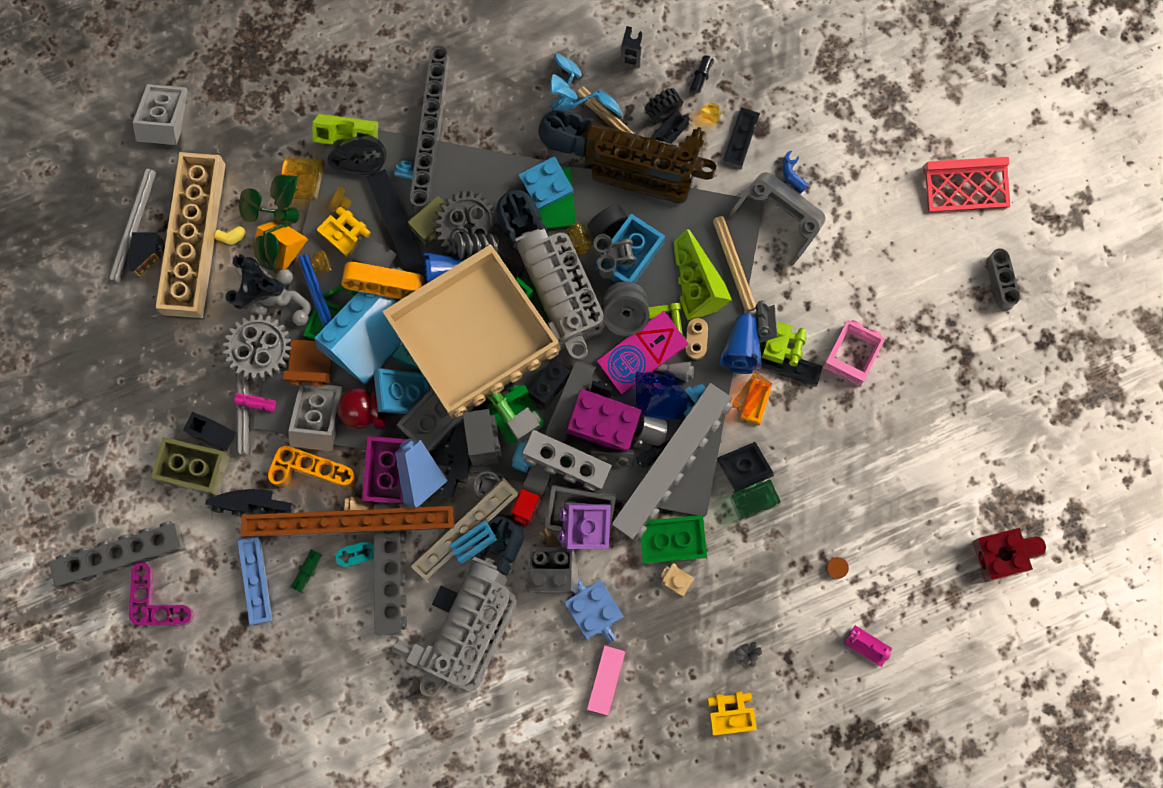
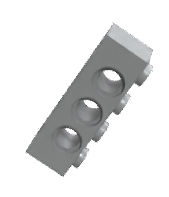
M535 430L531 432L521 455L525 458V462L534 466L540 464L544 466L545 471L554 475L556 472L564 475L563 479L571 483L580 482L584 484L583 488L592 492L602 489L612 466ZM541 449H548L551 452V458L544 459L540 454ZM566 457L570 460L571 465L569 468L561 466V458ZM580 467H588L590 475L588 477L582 476Z

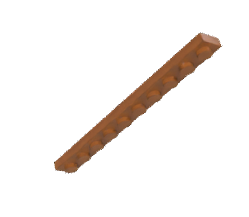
M453 506L241 515V537L454 529Z

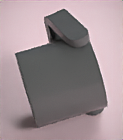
M641 411L633 435L632 448L640 449L643 443L653 446L662 445L667 434V422L663 419L648 416L647 411Z

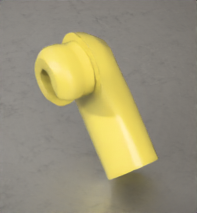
M241 226L234 228L228 233L217 230L214 239L234 245L244 238L246 232Z

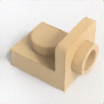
M673 563L671 567L666 566L660 576L663 578L661 584L683 597L693 582L694 577L682 571Z

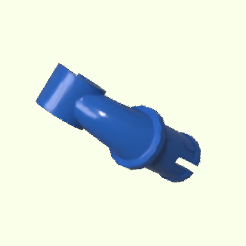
M788 151L783 158L784 183L790 184L802 194L809 183L799 177L795 170L793 171L799 156L795 160H790L789 156L792 151Z

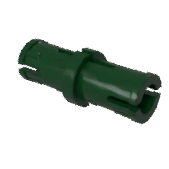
M310 549L303 565L299 566V572L290 587L303 593L310 577L314 576V570L323 555Z

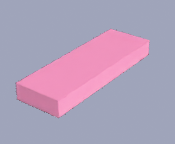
M604 646L587 710L609 715L625 651Z

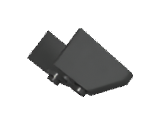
M769 172L761 173L733 207L728 218L731 219L748 196L755 201H763L768 198L800 222L799 232L807 239L790 262L791 265H794L823 227L826 221L825 214Z

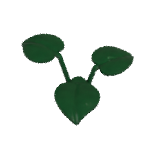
M277 175L273 179L270 194L275 200L274 205L278 207L276 210L260 207L262 196L255 189L247 188L240 194L239 211L244 221H256L259 211L274 213L275 220L281 223L264 231L263 236H257L254 242V254L257 261L269 270H275V263L279 252L278 239L271 232L287 227V223L295 224L299 219L298 210L294 207H289L294 197L298 176Z

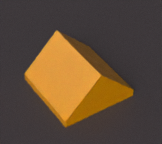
M274 220L258 226L255 239L257 236H263L264 231L281 223ZM289 226L271 232L277 237L279 242V252L275 267L280 270L287 269L308 241L305 236Z

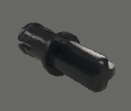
M704 55L698 69L694 72L695 77L690 87V91L694 94L701 93L705 81L709 79V72L714 63V59L710 56Z
M671 438L660 446H652L651 450L636 457L639 467L644 468L655 462Z

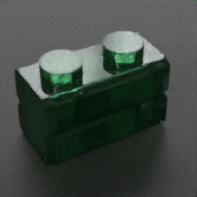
M770 479L736 493L733 491L734 495L730 497L740 522L776 507L781 503Z

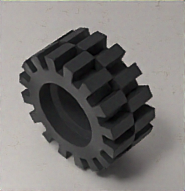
M668 88L665 91H661L659 95L656 94L655 98H651L650 102H647L645 106V111L654 123H660V121L663 122L666 118L668 119L676 110L679 111L684 102L674 88Z

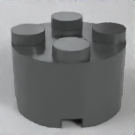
M359 235L348 257V262L390 268L397 254L390 249L387 252L383 245Z

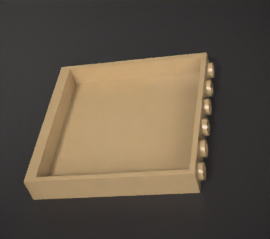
M491 244L382 311L451 419L463 416L467 409L473 405L478 406L482 404L486 397L492 393H499L504 389L505 385L518 381L522 374L529 370L537 369L541 362L556 357L561 350L558 340Z

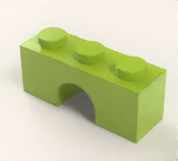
M318 114L313 121V142L333 144L336 140H348L361 135H370L378 139V122L324 114Z

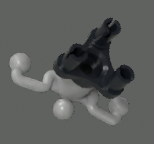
M238 254L239 257L236 255L233 258L235 270L239 276H242L238 292L235 290L227 292L225 298L228 303L233 304L235 308L240 310H246L251 306V312L254 316L259 317L262 314L263 317L267 312V306L277 304L285 306L293 299L303 307L302 310L294 312L292 316L293 322L297 326H304L308 323V315L312 308L311 304L296 291H287L283 286L290 284L293 280L290 270H280L277 273V279H273L268 274V269L263 267L255 256L245 257L242 254Z

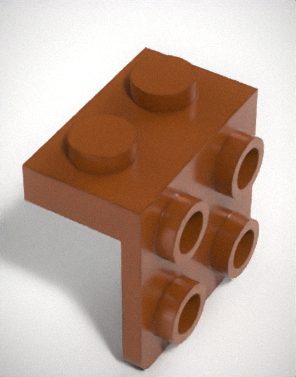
M293 340L290 346L289 371H284L283 379L289 381V385L302 386V382L310 383V386L323 387V384H330L332 360L316 348L315 341Z

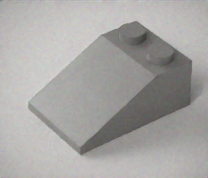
M147 84L133 120L136 141L177 145L182 129L187 88Z
M302 382V386H299L288 430L290 447L333 450L338 423L337 404L342 395V386L323 384V387L310 386V383Z

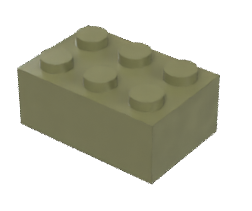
M163 437L150 478L158 483L216 496L219 495L230 456L224 451Z

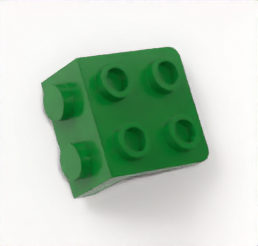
M516 385L508 390L509 393L503 397L507 398L505 401L513 413L517 415L526 408L531 412L535 411L541 419V422H539L540 429L543 428L544 421L530 399L526 386ZM489 401L490 403L487 407L490 414L495 415L497 426L509 445L516 443L518 440L507 426V423H504L496 408H492V402Z

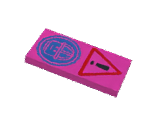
M662 311L650 320L642 331L629 336L597 360V362L623 395L687 347L689 343L665 311Z

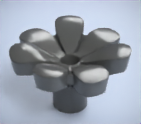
M752 642L750 647L748 644H743L741 646L742 649L737 648L735 650V661L737 663L742 662L744 666L750 667L756 666L758 656L762 654V649L758 647L757 642Z

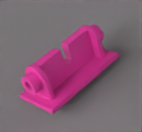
M856 625L844 642L845 645L880 667L890 658V652L893 649Z

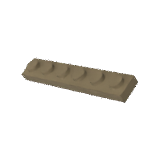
M504 478L499 480L454 523V529H447L411 563L410 567L426 581L454 555V550L450 547L451 543L483 521L487 523L491 521L518 495V492Z

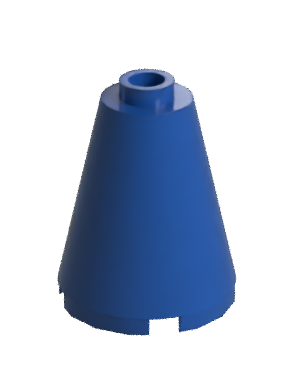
M423 253L422 259H426V265H422L425 285L466 259L460 260L456 257Z
M742 314L736 318L720 355L719 363L721 367L724 368V365L729 367L730 372L751 374L754 369L759 371L762 361L757 320L752 315Z

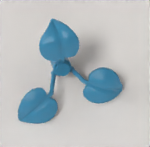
M558 53L554 55L556 62L569 72L570 77L566 83L555 74L551 76L550 91L551 93L559 94L551 104L553 110L567 111L569 108L573 110L577 105L588 99L597 97L603 105L618 114L620 119L622 118L617 102L602 90L593 92L573 103L572 101H576L578 98L575 91L569 85L574 75L578 78L582 76L581 70L570 59Z

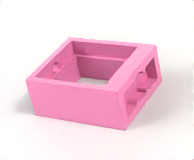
M847 320L823 368L861 386L885 338L876 330L864 328L858 321ZM847 332L874 345L862 371L834 358Z

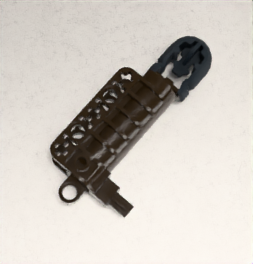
M564 110L548 112L539 124V137L548 148L568 154L574 152L576 156L585 157L586 163L593 164L592 179L602 184L680 204L687 200L695 177L709 180L714 178L716 173V163L701 157L704 140L702 139L705 131H701L700 127L693 129L691 137L686 136L685 142H680L677 146L596 124L593 118L585 117L582 119L581 115ZM703 167H708V168H710L712 171H711V172H705V171L702 170V168H703ZM622 175L625 177V179L621 180L615 178V176ZM662 186L664 190L655 189L654 187Z

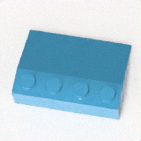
M358 292L315 337L316 348L365 385L374 376L373 370L380 369L402 343L382 312L397 302L392 297Z

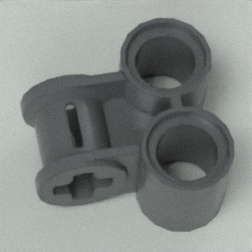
M605 234L598 235L594 239L593 252L599 258L597 272L602 278L613 277L616 272V266H627L637 261L636 257L633 256V241L626 239L612 243L611 238ZM599 244H606L608 248L601 250L597 246ZM609 263L612 265V268L605 270L601 266Z

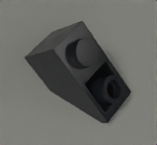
M193 411L183 429L189 436L225 451H228L236 434L235 431Z

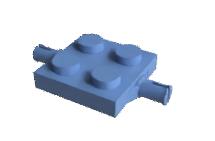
M578 577V594L565 601L564 604L586 640L596 634L603 633L610 644L617 639L610 628L624 616L601 580L591 586L584 587Z

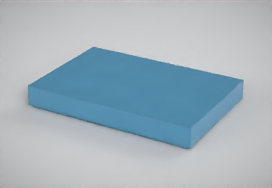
M379 368L373 370L378 412L407 414L429 392V383L422 373Z

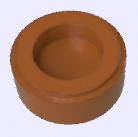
M835 557L827 563L826 571L831 578L841 579L847 575L849 566L845 559Z

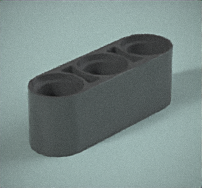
M998 248L987 258L986 266L996 304L1001 310L1008 311L1019 302L1020 292L1010 255L1005 249ZM994 257L999 258L1002 261V264L997 263L994 260ZM999 276L1004 277L1007 283L1001 282ZM1004 296H1009L1012 299V303L1007 302Z

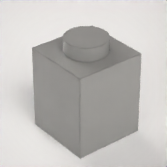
M526 408L512 420L508 421L507 426L518 442H522L530 436L533 430L538 431L540 429L539 422H541V419L535 411L531 412Z

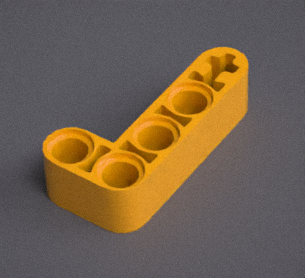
M348 262L344 266L341 284L349 290L403 299L424 286L425 277L406 271L358 262Z
M282 446L277 450L268 471L269 481L279 488L289 485L294 471L347 489L352 488L357 483V475L351 468L289 446ZM292 453L291 459L284 462V454ZM310 459L312 461L310 467L302 468L305 460ZM326 466H331V472L328 475H322V469ZM284 472V478L281 481H275L276 474ZM337 473L343 476L349 475L350 479L344 481Z

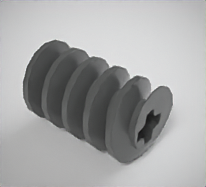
M455 233L452 243L453 253H457L460 260L463 259L464 254H466L468 259L472 254H476L490 244L498 252L497 234L494 236L491 234L486 236L478 234L477 236L475 233L469 236L467 233L462 235Z

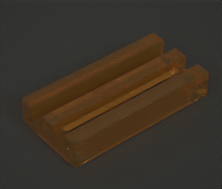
M754 372L732 402V407L748 418L772 383L757 372ZM757 378L759 380L740 406L738 402ZM762 383H764L766 386L760 392V394L749 407V409L746 410V405L749 403L751 398L760 388Z

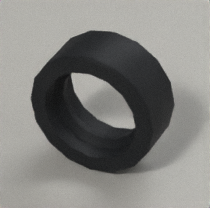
M612 205L595 215L588 223V229L595 238L601 234L610 237L619 231L628 219V216L620 205Z

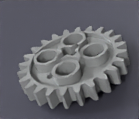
M260 314L258 320H255L254 316L251 315L250 321L243 318L242 325L235 322L236 330L229 328L232 336L225 335L228 342L223 343V346L228 350L223 351L225 357H228L226 362L231 364V370L237 369L236 373L238 376L244 373L245 380L252 376L254 381L257 380L258 376H261L262 380L265 381V375L268 374L273 378L272 372L276 371L280 374L279 367H287L284 360L290 359L287 353H290L291 347L289 345H291L292 341L287 339L290 336L289 332H284L285 326H279L277 319L271 323L270 316L263 320L262 314ZM249 333H257L254 338H247ZM269 339H276V342L274 344H267V341ZM249 351L246 357L239 356L241 352ZM261 358H269L268 362L264 364L259 363Z

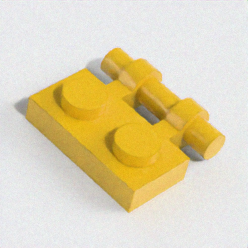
M339 207L336 213L340 217L336 220L330 215L316 230L348 258L358 239L357 236L361 234L368 238L371 232L366 229L367 226L363 222H358L349 210L346 211ZM348 223L353 229L349 231L343 225Z
M739 691L733 695L725 696L723 694H716V697L707 698L709 707H718V712L710 713L712 735L757 730L754 708L745 709L744 702L752 701L751 692L742 693V691ZM737 703L738 710L725 711L726 704Z

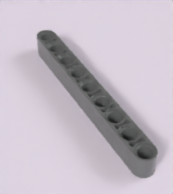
M441 45L434 46L429 55L410 193L411 206L416 214L425 208L432 198L449 70L448 51ZM428 145H429V146H432V147L429 148V149H425V148H424L425 146H428ZM423 164H429L427 167H421ZM421 182H427L425 185H418ZM419 200L425 201L422 204H416Z

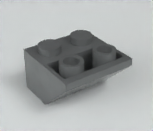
M531 547L529 591L536 594H578L579 572L574 549H566L564 547Z

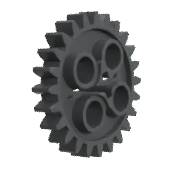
M460 191L459 196L452 193V200L445 198L446 205L439 204L442 211H435L439 218L433 219V222L438 223V226L434 227L433 230L439 232L435 239H442L438 245L441 247L446 246L445 252H451V255L455 257L458 255L453 253L452 248L453 237L457 232H460L461 235L467 233L470 236L476 229H479L480 234L485 236L491 234L494 236L493 231L499 230V228L494 226V223L499 222L498 219L493 218L496 211L490 210L493 204L487 203V198H481V194L478 193L473 195L471 191H468L467 194ZM476 208L477 216L472 218V210ZM457 211L458 218L453 221L452 214Z

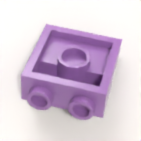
M564 503V508H561L559 512L560 521H563V530H559L558 539L559 543H562V547L566 549H609L611 505Z

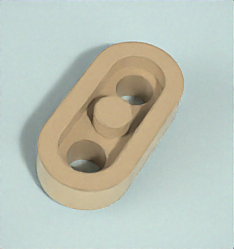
M695 318L689 322L687 327L686 341L689 345L685 351L686 355L692 360L702 359L707 351L708 325L703 319ZM696 325H699L702 329L700 331H696L694 327ZM697 345L700 347V350L694 351L692 347Z

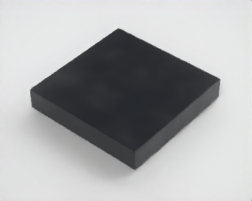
M756 442L717 458L735 493L774 476L771 467Z

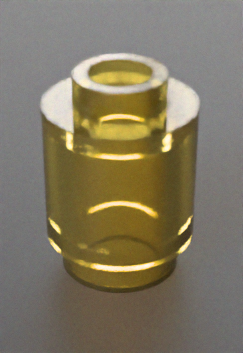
M575 223L567 227V235L578 255L588 253L592 243L586 227L582 223Z

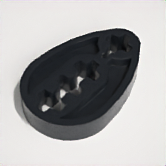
M361 135L339 144L328 155L327 161L332 168L343 173L373 175L383 167L387 153L380 140L370 135ZM374 150H376V153H380L378 158L376 155H371L369 159L366 156H361L359 160L353 157L354 153L359 156L363 155L364 151L367 154H372ZM335 155L342 159L340 163H338V160L333 159Z

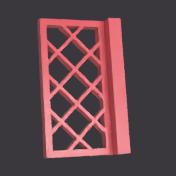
M1009 157L928 161L923 165V172L926 176L928 212L1010 207L1007 167L1009 165ZM994 172H1002L1003 180L999 185L990 178ZM974 173H979L985 178L979 186L969 179ZM954 174H959L964 179L959 187L949 180ZM931 176H939L944 180L943 184L939 188L935 187L932 184ZM986 181L995 187L990 195L981 189V186ZM966 182L975 188L970 196H967L960 190ZM946 183L955 190L949 198L940 191ZM997 190L1004 195V203H997L991 198ZM977 191L986 198L982 204H977L971 199ZM957 192L966 199L962 205H956L951 200ZM936 194H939L946 201L940 207H933V198Z

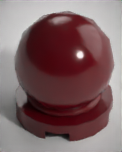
M357 387L347 390L340 396L337 404V415L347 427L359 430L367 428L373 423L376 429H385L387 413L378 412L375 388L371 393L367 389Z

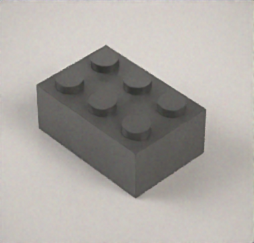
M489 409L463 413L468 453L473 466L480 467L499 464L498 457H502V452L498 440L499 432L495 415H491Z
M554 483L551 489L545 528L558 531L563 530V521H560L559 512L561 508H564V503L611 505V532L617 494L601 491L592 492L584 488Z

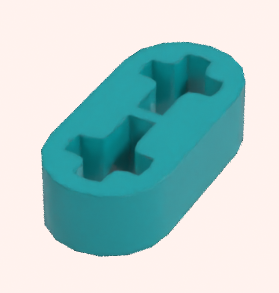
M361 542L343 547L337 551L336 561L345 568L370 562L374 559V545L370 542ZM366 546L372 549L369 557H366L364 554L358 555L359 552L364 551ZM344 552H346L348 555H355L354 557L348 559V563H345V561L341 560V557L344 556Z

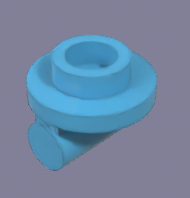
M401 161L396 164L394 176L412 180L413 163Z

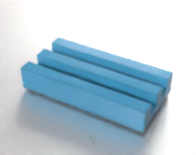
M483 521L451 543L450 547L454 550L453 553L457 556L458 562L463 564L497 539L488 523ZM487 535L490 536L481 543H479L477 546L466 552L464 555L461 554L471 546L477 544L481 539H483Z

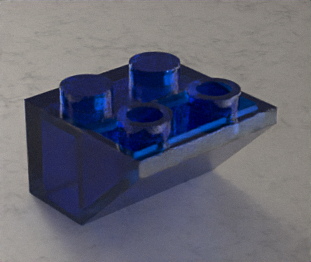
M636 372V405L641 409L642 414L646 417L681 419L689 397L675 377L667 373L661 375L652 372Z

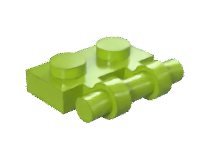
M776 321L778 337L766 342L762 358L782 364L785 357L790 359L789 364L791 366H797L798 361L802 358V346L806 344L807 330L799 328L798 333L794 334L791 333L793 326ZM789 342L794 344L793 349L787 348Z

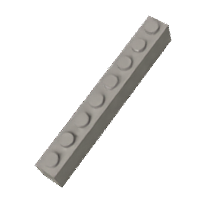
M712 383L708 385L612 525L634 540L637 537L641 538L647 530V527H645L649 519L652 521L655 519L660 511L657 509L660 503H665L672 494L669 490L674 484L678 485L684 477L682 472L685 467H691L696 460L694 455L697 450H702L707 444L708 439L706 437L711 431L714 433L721 423L719 419L722 414L727 415L733 406L731 396Z

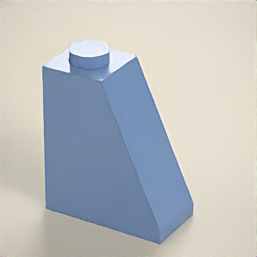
M407 439L401 443V448L395 452L404 504L408 507L417 508L445 484L447 480L422 441Z

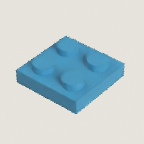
M555 156L519 174L521 182L529 196L536 203L539 211L574 193Z

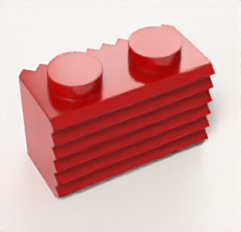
M520 489L511 510V515L514 517L513 520L519 522L525 528L527 525H533L532 522L535 521L534 518L541 505L539 496Z

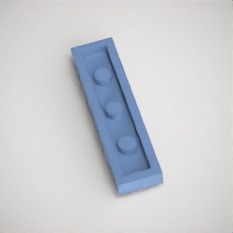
M261 537L238 540L249 625L273 622Z

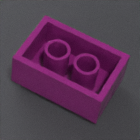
M580 389L576 395L564 433L619 452H627L632 442L641 409Z
M367 436L362 501L404 504L395 452L401 448V443L407 439Z

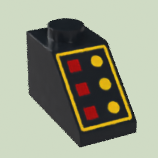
M132 232L129 272L135 278L142 276L161 259V252L164 251L165 245L164 240L157 233Z

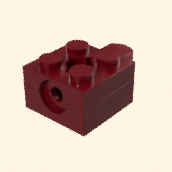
M1020 528L980 537L972 541L985 583L1033 570L1030 559L1042 556L1046 551V543L1041 537L1033 536L1023 539Z

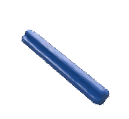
M304 254L298 257V262L322 326L325 327L332 320L309 256Z

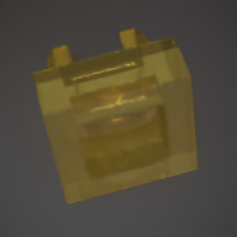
M338 186L327 209L335 212L338 206L345 210L350 207L352 200L343 197L345 189Z

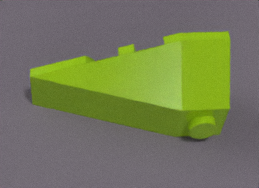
M686 229L674 240L676 265L679 266L680 270L678 284L682 287L680 303L687 320H693L718 312L732 299L715 267L691 231Z

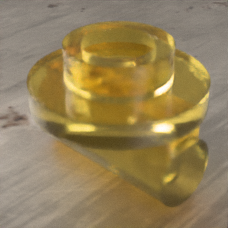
M710 102L703 105L699 116L717 124L722 111L717 104Z
M325 251L313 254L311 264L316 272H330L332 270Z

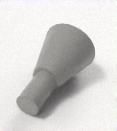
M691 362L663 364L655 372L668 373V375L688 382L689 379H693L694 366H691Z

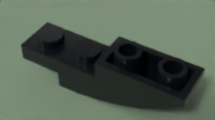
M464 419L452 430L454 431L452 438H448L445 445L447 455L453 461L448 463L446 473H449L447 482L441 486L440 493H442L443 500L450 502L453 500L458 482L466 484L470 471L471 459L468 453Z
M263 489L230 491L209 498L205 502V505L209 506L212 512L223 513L224 510L232 511L231 515L238 517L245 514L251 515L253 507L258 512L267 513V510H273L275 514L295 513L296 509L293 503L276 500L278 494L274 491Z

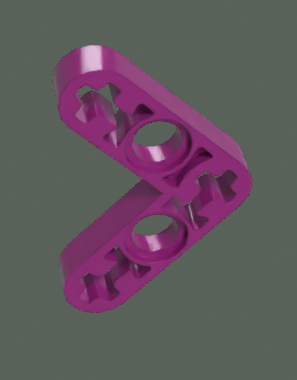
M142 562L134 565L131 571L130 621L139 626L188 625L194 618V611L189 606L152 605L153 569L150 565ZM142 567L144 570H147V574L143 575V582H147V585L137 584V581H142V577L138 575V571H142ZM140 588H144L147 591V595L143 600H138L136 597V592ZM136 603L146 604V607L141 606V613H145V617H142L140 622L135 617L136 614L140 613V607L136 606ZM164 609L167 612V618L160 622L157 620L156 614L159 610ZM172 609H174L173 613L175 614L182 613L184 609V612L188 613V617H184V621H182V618L173 617Z

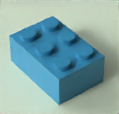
M630 214L616 233L612 243L626 239L632 240L633 256L636 257L637 261L627 266H616L615 275L609 278L615 283L624 281L636 283L665 243V235L633 214ZM605 263L601 267L609 270L612 268V265Z

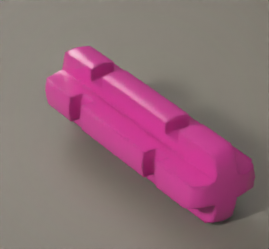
M236 393L234 398L236 405L243 406L245 404L246 407L260 410L264 408L270 412H274L276 409V401L272 399L265 400L262 397L246 396L243 393Z

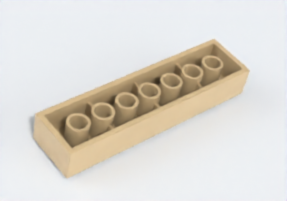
M179 152L156 301V309L162 315L203 318L226 165L220 155Z

